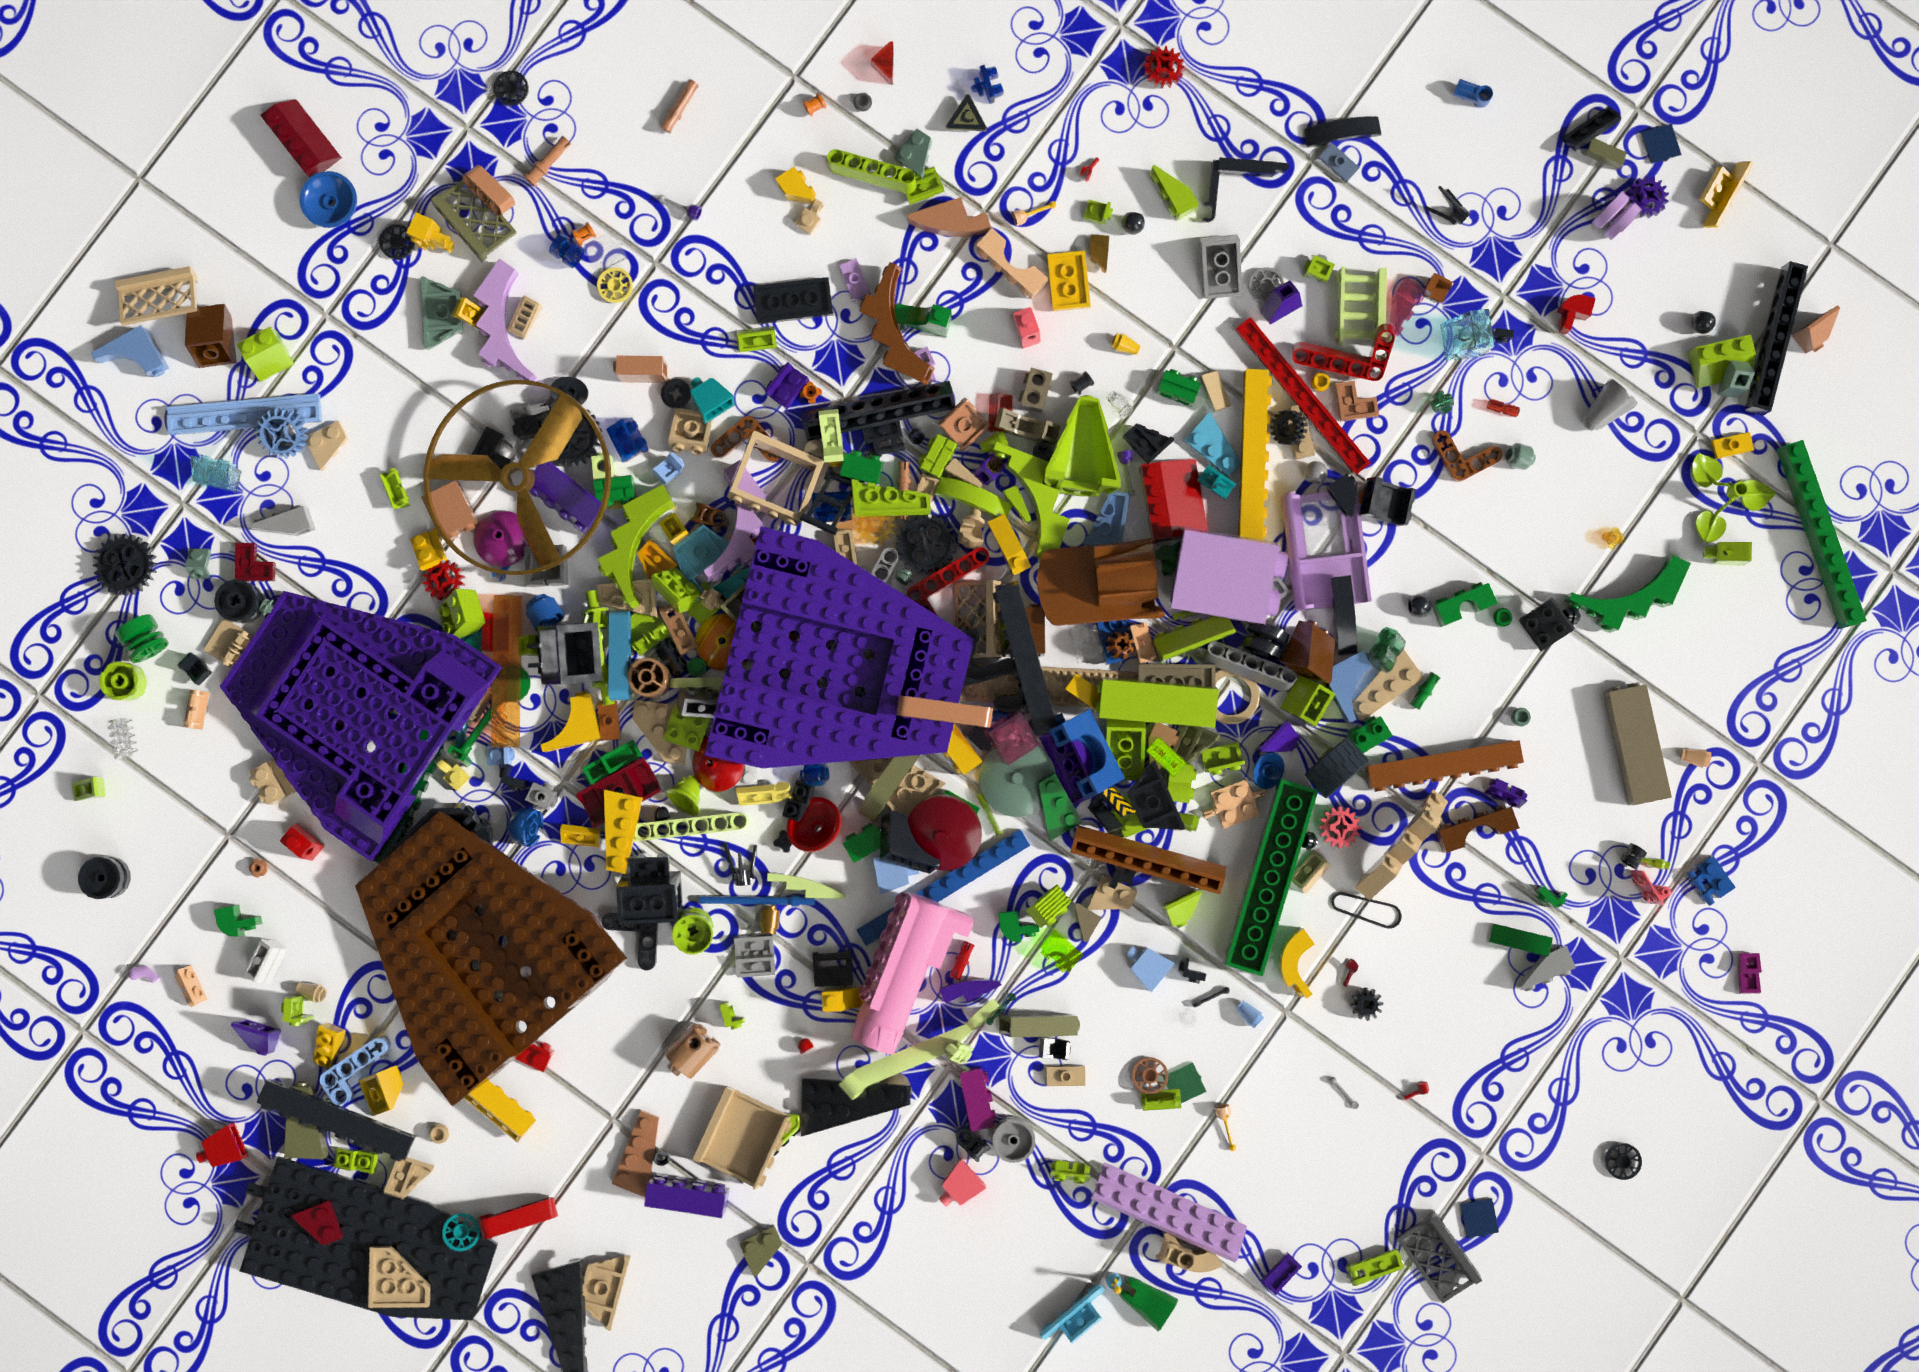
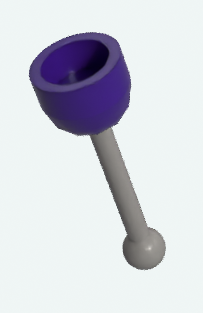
M662 194L658 196L660 202H667L686 210L687 216L694 221H698L701 216V206L692 204L686 207L665 198Z
M1132 450L1117 452L1119 462L1125 465L1129 487L1128 493L1132 497L1135 495V491L1132 488L1128 465L1133 458Z

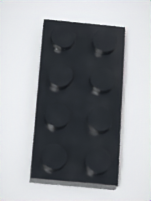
M829 277L753 286L758 325L833 316Z

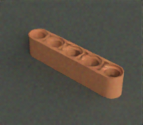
M899 695L896 715L991 728L993 708Z

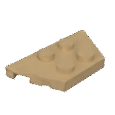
M631 1255L592 1262L587 1265L583 1284L585 1310H588L595 1320L598 1319L608 1331H611Z

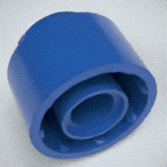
M546 594L535 596L526 605V616L535 631H537V626L557 625L564 618V613L555 598L549 597Z

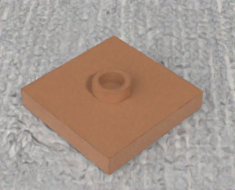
M965 397L938 423L949 438L957 443V447L961 451L966 450L990 426Z

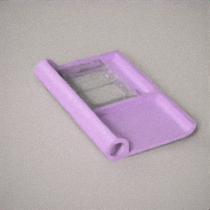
M1296 492L1284 493V496L1281 497L1295 611L1333 607L1331 578L1351 575L1354 604L1371 602L1362 521L1359 515L1358 493L1354 515L1349 520H1347L1328 492L1296 495Z

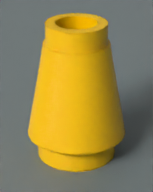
M1116 333L1111 343V347L1115 348V351L1134 355L1138 354L1141 346L1123 333Z

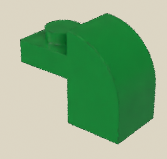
M240 905L214 909L218 928L228 936L245 935L244 931L254 930L256 925L262 924L261 916L242 920Z
M1017 910L998 913L1000 929L1004 936L1011 941L1021 942L1020 934H1024V937L1036 936V932H1040L1037 924L1019 926Z

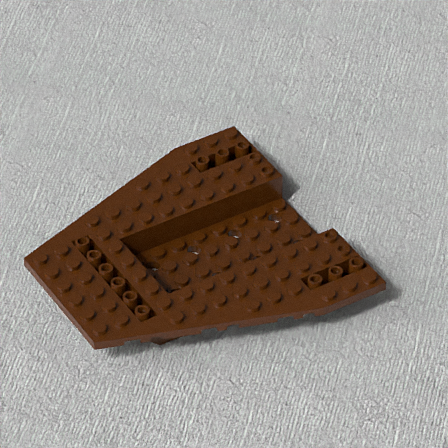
M438 812L358 882L355 888L417 1061L453 1107L468 1094L497 1075L609 979L614 970L628 958L591 911L581 907L576 901L560 893L551 884L536 874H532L524 866L511 860L505 853L487 841H483L472 831L462 827L460 823L444 812ZM479 905L483 906L484 908V914L482 916L477 913V907ZM451 929L456 932L455 940L449 937ZM502 935L508 939L506 946L500 943ZM473 960L479 962L480 967L478 970L473 969ZM525 966L531 969L529 977L523 972ZM497 990L501 991L503 994V999L501 1001L497 1000L495 997V993ZM548 997H552L555 1000L554 1007L548 1006ZM520 1021L526 1024L525 1032L519 1029Z

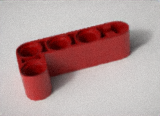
M548 1197L497 1214L489 1213L477 1218L481 1237L483 1240L556 1218L558 1217L554 1197Z

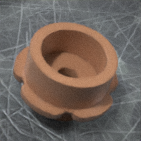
M259 858L254 859L252 864L249 865V872L257 878L266 875L268 871L267 862Z

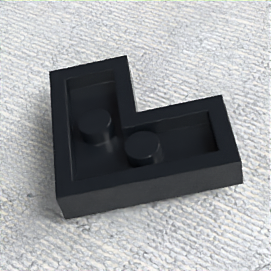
M486 426L471 455H487L501 470L504 466L513 462L511 459L497 453L505 435Z

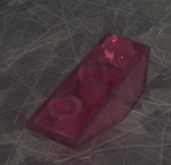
M1408 277L1402 281L1392 296L1390 325L1393 326L1396 337L1404 329L1401 326L1405 320L1408 322L1414 314L1412 309L1415 304L1419 306L1425 297L1422 295L1425 288Z

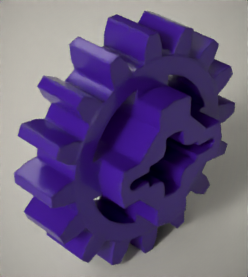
M1645 176L1643 179L1638 178L1635 183L1629 186L1631 189L1626 192L1630 196L1628 202L1636 203L1642 209L1639 212L1640 218L1645 214L1647 218H1651L1653 215L1657 216L1660 211L1662 212L1666 208L1664 205L1669 202V200L1665 199L1669 193L1664 192L1667 186H1661L1662 180L1656 182L1654 176L1650 180L1648 176Z

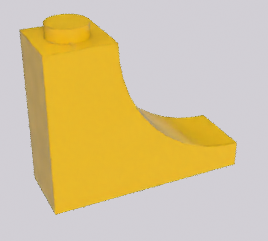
M586 691L575 693V697L570 698L571 710L566 726L554 739L541 744L542 752H550L601 740L592 694H586Z
M860 987L825 988L822 991L823 1012L860 1008L863 1004V1001L859 998Z

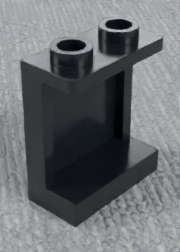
M1380 477L1367 478L1359 515L1398 527L1407 526L1411 520V509L1415 501L1416 489L1387 483Z

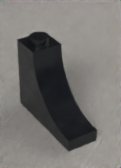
M891 810L881 818L880 860L928 874L940 867V860L926 853L915 841L909 828L908 815Z

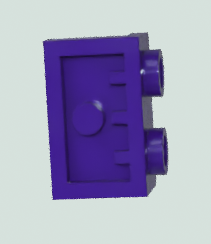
M786 362L785 365L780 367L776 377L768 383L765 393L787 410L810 379L795 369L789 362Z

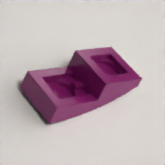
M1760 953L1739 954V994L1761 993L1759 974L1762 973Z

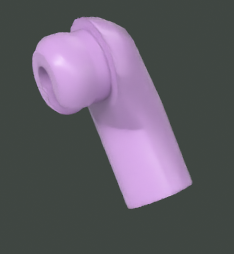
M146 965L132 967L128 974L131 980L145 977L152 984L159 978Z

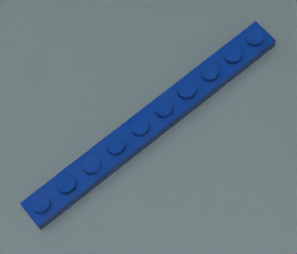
M1020 829L972 858L964 866L954 869L915 894L939 902L1028 848L1030 844ZM894 907L856 929L865 946L881 937L883 930H886L888 925V916L890 912H893Z

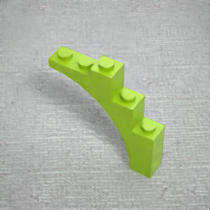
M663 484L622 505L625 510L623 516L627 523L610 532L613 537L610 541L615 550L598 558L600 563L598 569L602 576L606 575L609 580L613 579L617 589L621 588L623 592L621 595L625 605L629 604L633 609L640 606L633 583V565L637 549L651 525L665 512L675 507L668 490Z

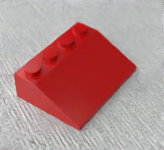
M1196 459L1162 461L1142 464L1139 470L1151 538H1154L1156 542L1179 539L1182 537L1183 526L1208 530L1201 487L1197 481L1199 475Z

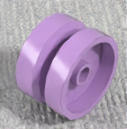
M1623 191L1592 221L1598 229L1603 228L1608 222L1611 223L1604 232V235L1610 240H1613L1620 232L1622 233L1642 210L1636 203H1631L1624 210L1623 207L1629 201V197Z

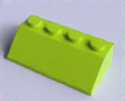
M1208 615L1209 619L1202 621V618L1191 621V625L1188 627L1180 625L1173 628L1174 632L1166 634V631L1155 635L1156 639L1152 642L1159 661L1163 662L1211 642L1231 636L1236 630L1229 618Z

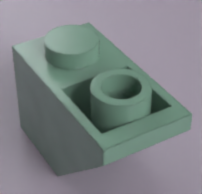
M1730 360L1717 395L1737 398L1746 392L1755 374L1748 362Z

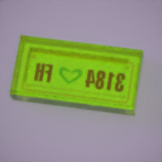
M1157 737L1146 750L1173 777L1187 764L1160 737Z

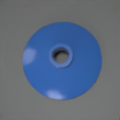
M1268 752L1259 757L1252 771V778L1257 787L1270 789L1277 784L1278 779H1281L1284 774L1285 765L1283 758L1275 752Z

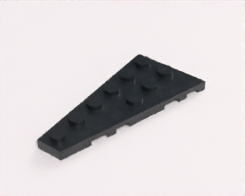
M584 1259L539 1271L531 1275L563 1372H588L587 1357L585 1356L587 1339L584 1337V1328L586 1327L585 1296L583 1295L584 1276H582Z

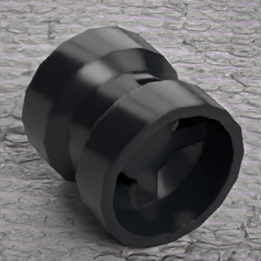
M1630 843L1627 847L1628 851L1621 856L1620 860L1637 870L1640 866V860L1645 858L1647 852L1641 847Z

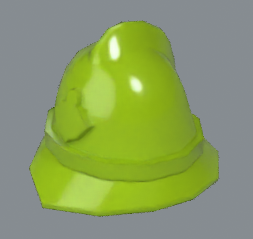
M694 775L682 777L676 785H673L672 788L666 791L667 797L677 809L686 814L696 816L699 814L700 784Z

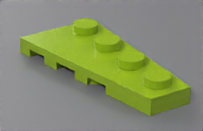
M851 480L854 517L931 514L929 494L906 489L901 491L894 489L895 487L887 486L886 488L876 486L875 483L868 482V484L858 482V480Z

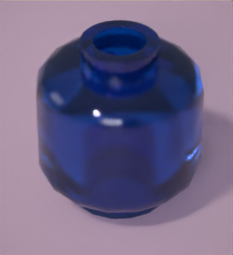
M824 763L804 765L803 770H800V779L807 786H823L830 778L829 768Z

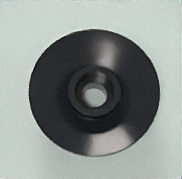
M561 377L551 384L552 387L570 395L581 405L588 399L589 392L587 386L577 378ZM550 390V395L556 402L560 395Z

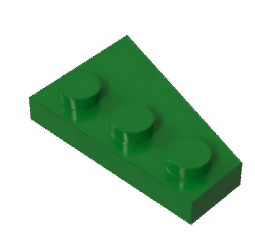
M1054 772L1037 782L1049 842L1082 823L1080 816Z

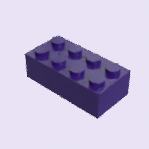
M656 1174L647 1183L644 1207L722 1218L727 1209L730 1188L725 1187V1184L722 1183L708 1185L703 1180L689 1182L684 1177L669 1179L667 1175Z

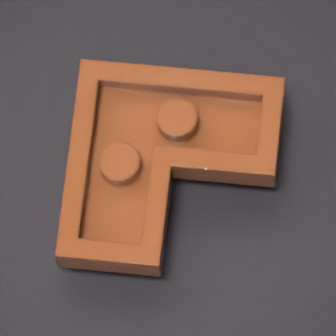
M1355 381L1335 384L1340 422L1379 416L1377 397L1357 399Z

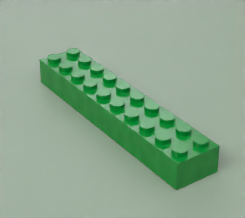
M1278 779L1222 964L1263 977L1319 790L1284 779Z

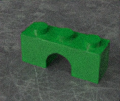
M1481 581L1472 585V590L1465 592L1462 589L1453 593L1455 596L1448 599L1445 596L1436 600L1437 604L1432 606V609L1440 627L1463 619L1460 613V605L1463 602L1470 603L1475 613L1498 604L1490 584L1483 585Z

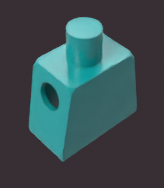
M695 377L690 384L693 387L690 391L691 400L705 424L735 406L733 394L714 378H709L703 382L700 377Z

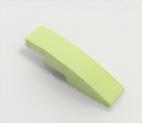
M767 873V881L786 882V889L806 890L805 898L845 899L844 893L814 880L788 874Z

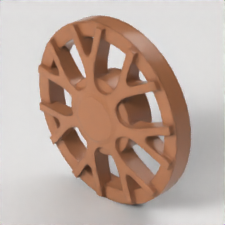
M1153 1057L1143 1058L1134 1066L1132 1080L1139 1091L1145 1094H1156L1167 1085L1168 1070L1159 1059ZM1147 1061H1154L1153 1068L1147 1067ZM1140 1064L1145 1067L1143 1073L1137 1069ZM1161 1065L1164 1068V1070L1157 1073L1155 1069L1156 1067ZM1142 1075L1143 1080L1136 1082L1135 1076ZM1158 1076H1165V1081H1158ZM1144 1082L1149 1084L1147 1091L1141 1088ZM1156 1082L1159 1089L1153 1090L1151 1084Z

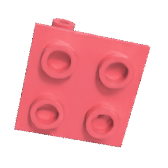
M1630 870L1633 875L1631 879L1636 886L1641 888L1643 899L1650 904L1664 905L1662 900L1671 893L1669 887L1652 885L1644 871Z

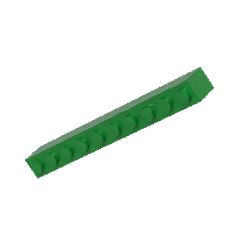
M1804 440L1782 446L1776 450L1838 627L1842 629L1866 622V616Z

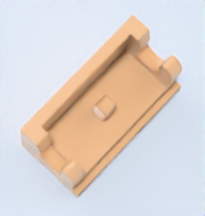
M1144 622L1139 625L1130 626L1128 629L1131 639L1133 638L1134 640L1133 647L1138 664L1157 660L1148 624Z

